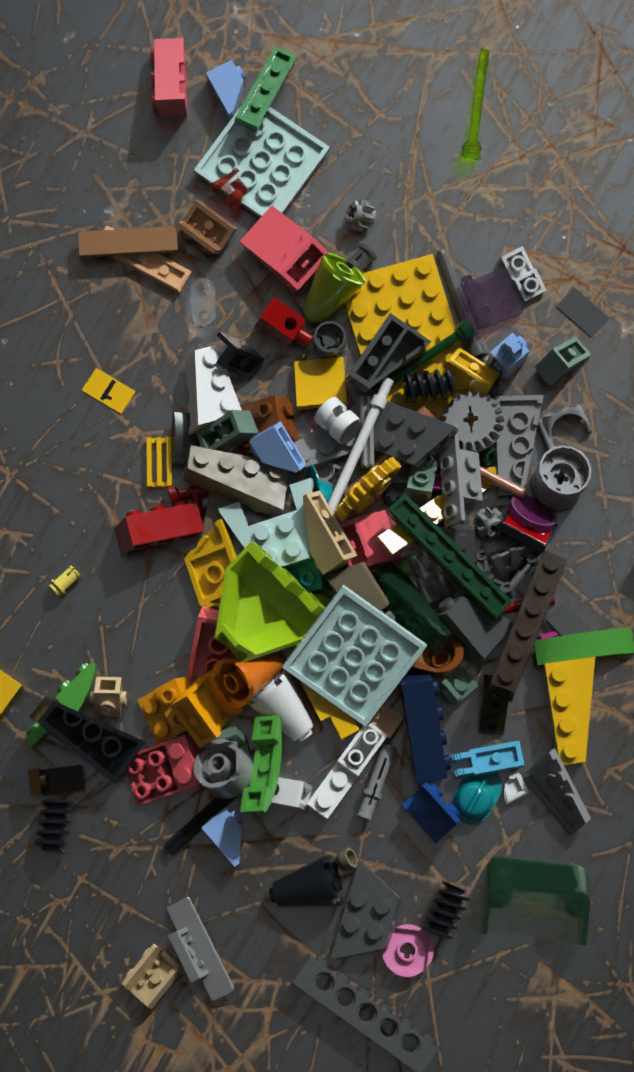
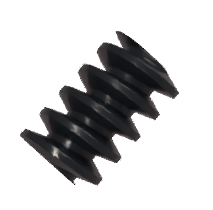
M444 368L442 376L438 369L434 370L432 377L428 370L424 371L423 378H421L419 372H414L413 379H411L408 373H404L403 393L405 404H407L408 397L411 398L414 404L417 403L418 396H421L423 402H426L428 395H431L433 401H436L439 393L443 400H446L448 392L451 393L453 399L456 398L454 376L448 368Z
M56 799L41 801L42 805L48 807V809L39 812L40 815L46 817L45 820L38 821V825L44 827V830L36 832L38 836L43 838V840L35 842V845L40 847L41 851L66 854L67 851L61 849L60 846L68 844V841L61 836L70 833L63 825L71 823V820L67 819L65 815L73 813V810L66 807V805L74 802Z
M442 881L447 890L439 889L438 893L443 899H434L433 901L439 908H430L429 912L434 918H425L426 923L430 927L421 928L440 938L452 939L453 936L448 932V929L457 930V926L452 920H461L462 917L457 913V910L465 911L466 907L461 901H470V897L465 893L466 891Z

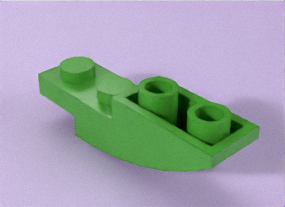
M93 662L89 665L87 663L83 664L75 672L77 676L71 682L67 680L57 689L58 694L55 698L61 704L82 712L90 697V691L93 690L98 667ZM36 723L26 732L28 737L24 740L31 748L35 749L50 733Z

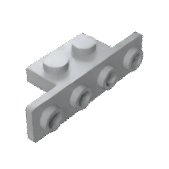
M458 432L454 436L451 434L440 444L442 447L439 449L445 527L448 528L465 522L464 501L471 503L483 501L479 453L459 449Z
M186 897L167 907V911L177 931L168 935L170 947L178 955L182 963L181 968L184 975L189 978L191 983L201 978L212 1001L234 991L235 988L190 897Z

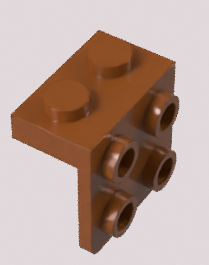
M273 395L240 405L241 410L251 412L259 433L281 421L294 443L297 441L298 432L293 417L294 407L290 398ZM252 438L239 445L241 454L248 455L253 453L251 443L249 442Z

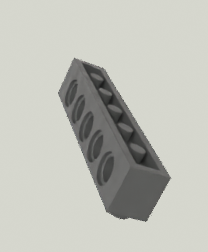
M318 955L315 959L310 956L292 983L416 1072H424L439 1050L434 1045L437 1040L426 1032L419 1035L413 1030L415 1025L403 1016L400 1020L392 1015L394 1010L382 1001L379 1005L370 999L372 994L361 986L355 989L349 984L351 979L339 970L334 974L327 969L330 965L327 961ZM320 975H327L331 978L332 984L327 990H321L316 985V980ZM343 990H348L353 995V1000L348 1005H342L338 1002V994ZM365 1005L371 1006L374 1010V1016L370 1020L361 1019L359 1016L361 1007ZM385 1021H391L395 1024V1032L390 1036L381 1033L380 1027ZM412 1036L416 1039L417 1045L414 1050L406 1051L403 1049L402 1041L405 1037Z

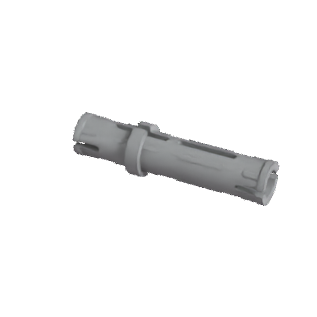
M385 743L381 744L367 787L363 788L362 794L364 795L356 816L365 820H372L376 804L382 798L380 793L397 750L396 747Z

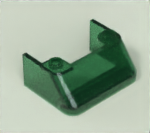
M495 857L487 863L479 933L487 934L490 908L499 909L509 905L513 889L564 895V909L566 913L571 917L579 918L576 945H587L590 889L589 875L584 868L574 865L506 857Z

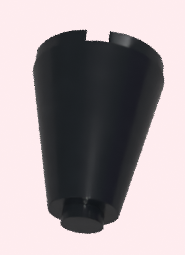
M330 854L325 855L274 881L272 887L269 888L272 902L277 903L279 907H337L343 905L344 898H339L338 894L339 890H343L342 881L336 862L330 863L329 861L332 856Z

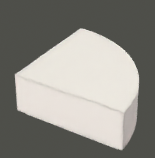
M519 770L512 773L504 785L503 796L506 804L529 793Z

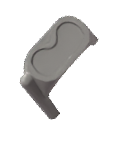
M580 404L543 415V419L539 420L538 425L548 450L554 447L551 435L553 424L562 415L576 414L583 419L587 433H592L590 423Z

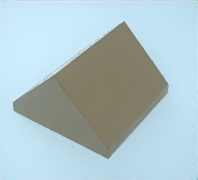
M365 562L331 572L324 576L334 595H336L342 585H345L378 610H382L389 604L388 599Z

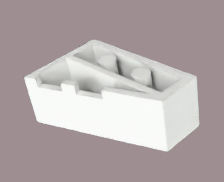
M217 345L195 350L186 360L187 390H189L188 413H190L189 435L197 433L231 410H241L227 370L216 363L221 356Z

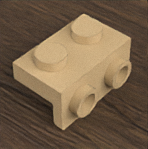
M153 944L144 951L141 960L136 966L127 972L121 985L152 1010L181 974L182 968L167 952Z

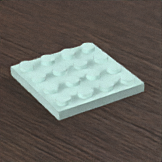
M271 107L257 133L234 123L237 111L196 166L194 174L260 218L271 206H274L284 214L326 157L330 147Z
M342 585L285 661L282 668L366 727L427 647V644L345 585Z

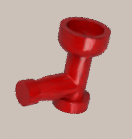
M175 486L168 487L172 507H174L173 504L180 502L182 499L191 497L192 503L197 502L200 516L205 515L201 497L206 496L205 489L198 486L180 490Z

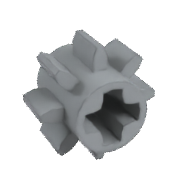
M360 199L359 202L353 201L346 210L347 223L352 224V229L355 230L369 229L376 220L375 207L370 206V202Z
M486 507L478 511L473 523L476 533L482 538L487 535L490 539L500 535L501 531L498 528L503 521V514L497 508L491 511Z

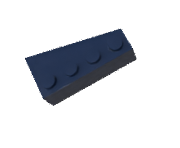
M420 669L410 670L402 678L400 684L403 691L401 699L407 716L405 722L408 737L410 738L409 745L417 784L447 779V770L451 769L449 755H444L443 746L447 745L445 730H440L439 721H443L441 705L437 706L435 696H440L437 680H432L429 671Z

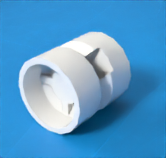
M332 397L323 403L314 417V421L325 431L329 430V435L339 444H344L353 438L362 424V420L351 410L347 411V407L336 397Z

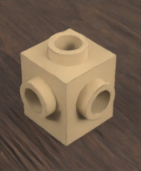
M96 677L94 691H90V706H95V717H121L122 707L127 706V692L122 691V677Z

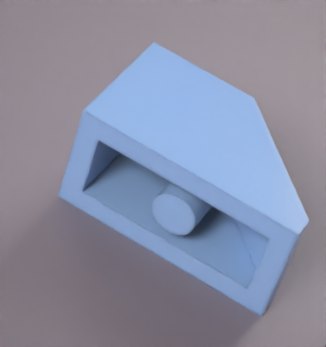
M232 60L206 72L207 83L229 122L237 112L244 90L243 80L246 79L241 67H236Z
M281 421L255 435L249 441L253 454L260 458L262 463L292 472H298L306 465Z
M224 807L202 829L229 861L237 867L240 865L242 827L239 823L242 819L233 808L228 812Z

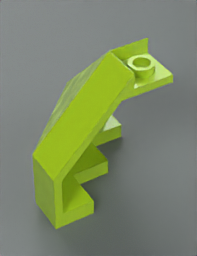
M253 541L225 569L215 639L227 646L242 663L299 644L325 609L323 604L311 592L308 593L293 575L276 563L265 549Z

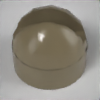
M351 848L340 851L335 859L336 865L342 870H351L357 867L358 858Z

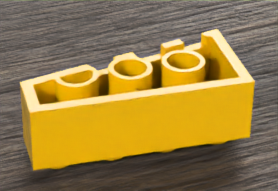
M595 657L545 663L542 666L553 745L564 766L579 765L586 762Z

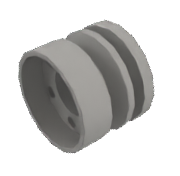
M565 445L552 447L544 453L532 476L531 488L536 499L542 505L556 510L570 508L577 503L591 479V466L588 458L582 451Z

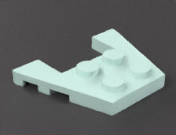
M312 478L290 485L296 511L248 526L244 508L240 501L218 508L219 512L244 548L251 541L255 542L265 549L282 568L312 559L303 496L313 492L314 482Z

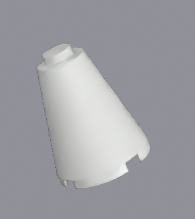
M285 669L282 673L279 672L248 703L249 706L262 716L278 715L281 720L282 732L293 741L299 739L302 742L313 733L311 731L313 723L290 674Z

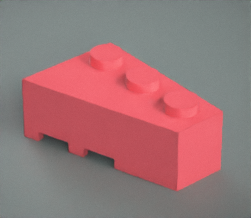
M154 39V48H150L151 63H155V71H151V84L155 86V94H152V109H157L158 117L187 116L184 39Z

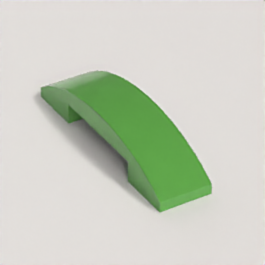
M632 629L600 630L536 640L534 645L536 666L590 657H613L634 654Z
M278 715L255 717L252 741L256 744L250 787L243 790L240 809L242 814L266 813L274 797L282 756L281 720Z

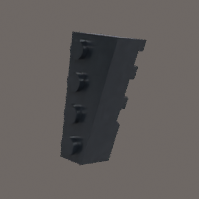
M44 697L30 715L33 721L103 777L114 783L146 743L137 737L47 697Z

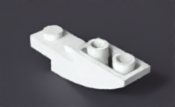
M370 722L366 727L363 725L306 806L327 820L388 735Z

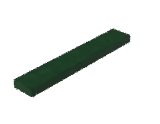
M405 493L387 509L386 513L493 621L511 605L513 601Z

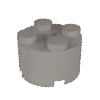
M226 739L213 740L204 746L205 750L201 755H197L194 762L195 777L215 796L224 799L234 798L243 793L244 788L250 787L253 762L234 743Z

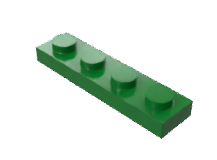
M277 46L273 48L238 111L234 123L257 133L296 62V55Z

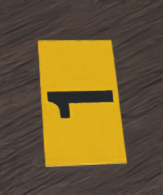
M95 368L82 389L85 393L122 414L136 392L98 368Z

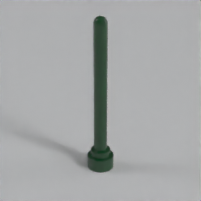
M466 319L462 320L456 325L457 328L454 329V333L387 377L394 381L392 386L403 379L404 373L411 374L458 341H468L476 336L471 324ZM383 381L371 389L373 395H377Z

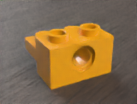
M187 677L175 678L157 687L153 692L137 699L157 745L189 733L170 708V705L191 686Z

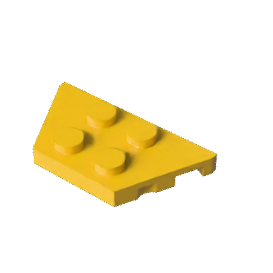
M224 519L217 520L214 523L213 529L207 535H204L198 542L197 547L191 550L184 558L200 606L220 607L225 569L237 557Z

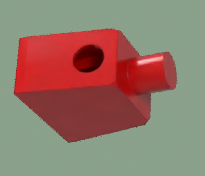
M275 297L272 298L255 326L288 346L295 340L306 347L314 336L302 328L306 320ZM285 324L289 325L292 330H288Z

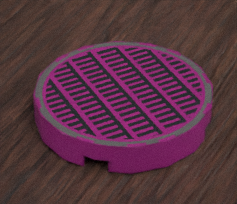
M526 495L524 498L513 496L509 504L508 512L513 520L522 527H533L534 532L547 533L553 529L557 521L555 512L542 505L535 497Z

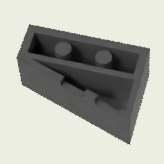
M390 313L345 379L366 393L427 347L432 341Z

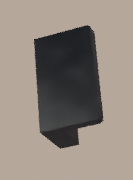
M219 331L217 337L227 345V348L216 363L223 369L251 379L264 361V358L247 342Z

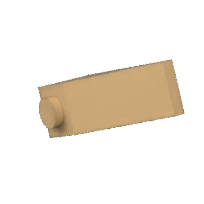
M321 491L305 494L303 496L310 553L322 575L337 571L357 557V554Z

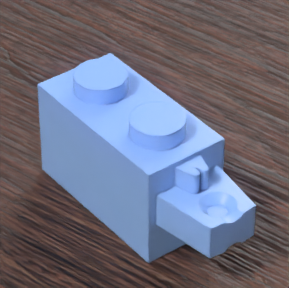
M511 333L490 352L487 365L501 373L499 378L502 382L525 364L529 354L527 342L521 336L516 337L514 333Z

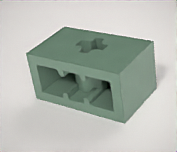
M231 410L196 434L202 448L230 452L259 432L250 411Z

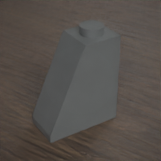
M463 596L446 598L440 603V609L434 615L447 633L462 644L464 653L471 661L485 659L514 625L511 620L501 615L493 621L475 602Z

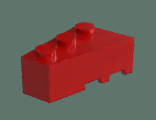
M180 501L173 504L174 507L170 508L160 505L151 508L150 512L141 513V510H135L126 513L123 520L114 528L121 557L129 556L131 550L144 548V551L152 549L151 546L165 543L170 545L199 537L204 532V527L197 502L189 504L188 501Z

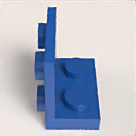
M426 782L401 806L436 844L461 822L458 818L461 813L452 803L447 805L441 799L443 793L434 783L429 786Z

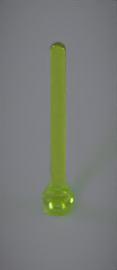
M486 47L480 50L469 138L462 146V157L471 160L480 159L482 152L478 137L490 53Z

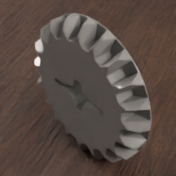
M469 391L465 395L459 394L454 400L450 399V403L446 407L444 406L443 413L440 415V421L458 426L459 449L479 452L487 449L498 440L504 428L502 408L489 394L484 395L480 391L478 393ZM471 413H472V415L474 416V419H475V420H478V421H474V423H473L474 425L472 426V428H473V432H472V433H471V428H470L468 422H465V421H469V417H470Z

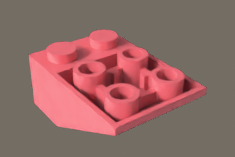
M271 206L239 241L292 292L298 291L318 269L321 258L326 253H329L315 238L274 206Z
M387 510L339 523L357 554V557L345 564V567L365 562L370 571L409 557L412 554L420 553L418 544L412 541L391 555L378 540L379 535L397 524L386 513Z
M187 734L139 751L126 768L136 806L203 786L195 777L194 762L197 755H201L205 750L204 746L199 748L191 735Z

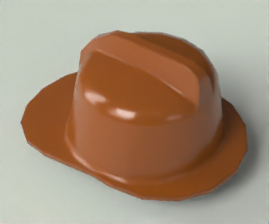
M432 634L416 635L417 638L427 644V647L412 667L429 671L439 677L448 676L455 670H459L460 662L464 655L460 642L453 638Z

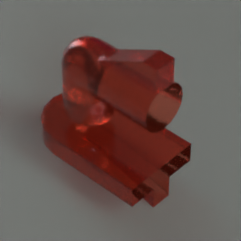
M236 167L228 175L209 185L217 193L240 170ZM239 178L230 184L235 190L224 199L226 205L234 213L238 210L241 199L248 193L247 186Z

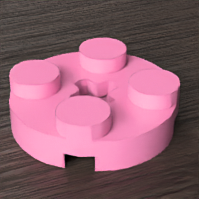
M404 924L393 929L388 949L381 952L386 966L392 972L403 977H413L423 972L430 965L434 949L431 939L424 930L415 925ZM406 943H411V948L415 949V953L410 954L409 958H404V953L400 952V948L405 947Z

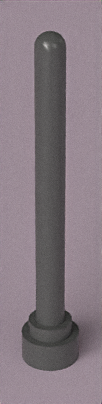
M440 249L437 252V256L460 320L466 319L473 327L447 252L444 249ZM477 335L468 340L467 353L478 360L488 355L486 345L482 344L481 340H478Z

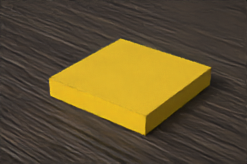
M344 357L294 362L298 410L320 408L323 403L332 397L338 398L344 405H347Z

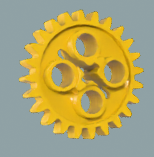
M392 457L387 461L385 460L381 465L373 467L361 478V483L357 481L345 494L346 498L342 500V503L338 505L334 512L337 518L344 522L352 518L354 514H360L374 502V497L378 498L390 486V481L402 466Z

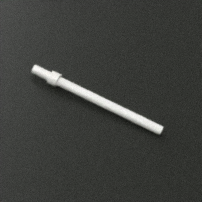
M384 378L377 395L374 394L371 400V409L328 501L333 514L381 410H384L388 402L386 398L394 382L389 378Z

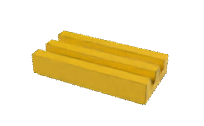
M146 437L147 488L172 487V437ZM152 444H157V482H153ZM162 444L167 445V482H162Z

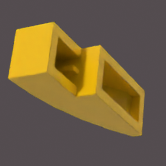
M299 680L320 722L322 723L330 719L341 741L360 731L350 715Z

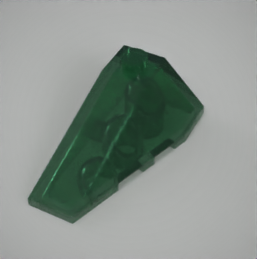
M391 561L373 570L372 575L389 601L388 606L383 608L382 611L385 614L391 611L395 616V621L426 643V648L436 653L441 652L451 632L412 580Z

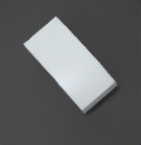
M523 246L500 257L509 278L524 302L546 291L537 269L533 268Z

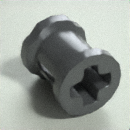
M361 243L359 250L351 258L346 259V265L351 269L355 266L363 274L365 267L371 261H375L377 255L366 244Z

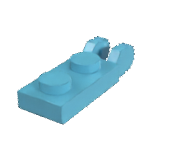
M519 741L469 749V752L454 754L449 757L451 763L471 760L472 765L469 768L453 771V778L469 777L471 775L479 776L523 768L525 766Z

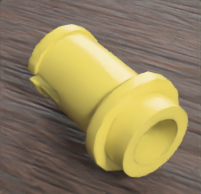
M70 565L58 578L51 580L52 583L49 585V588L58 597L61 594L65 595V591L80 579L81 575Z

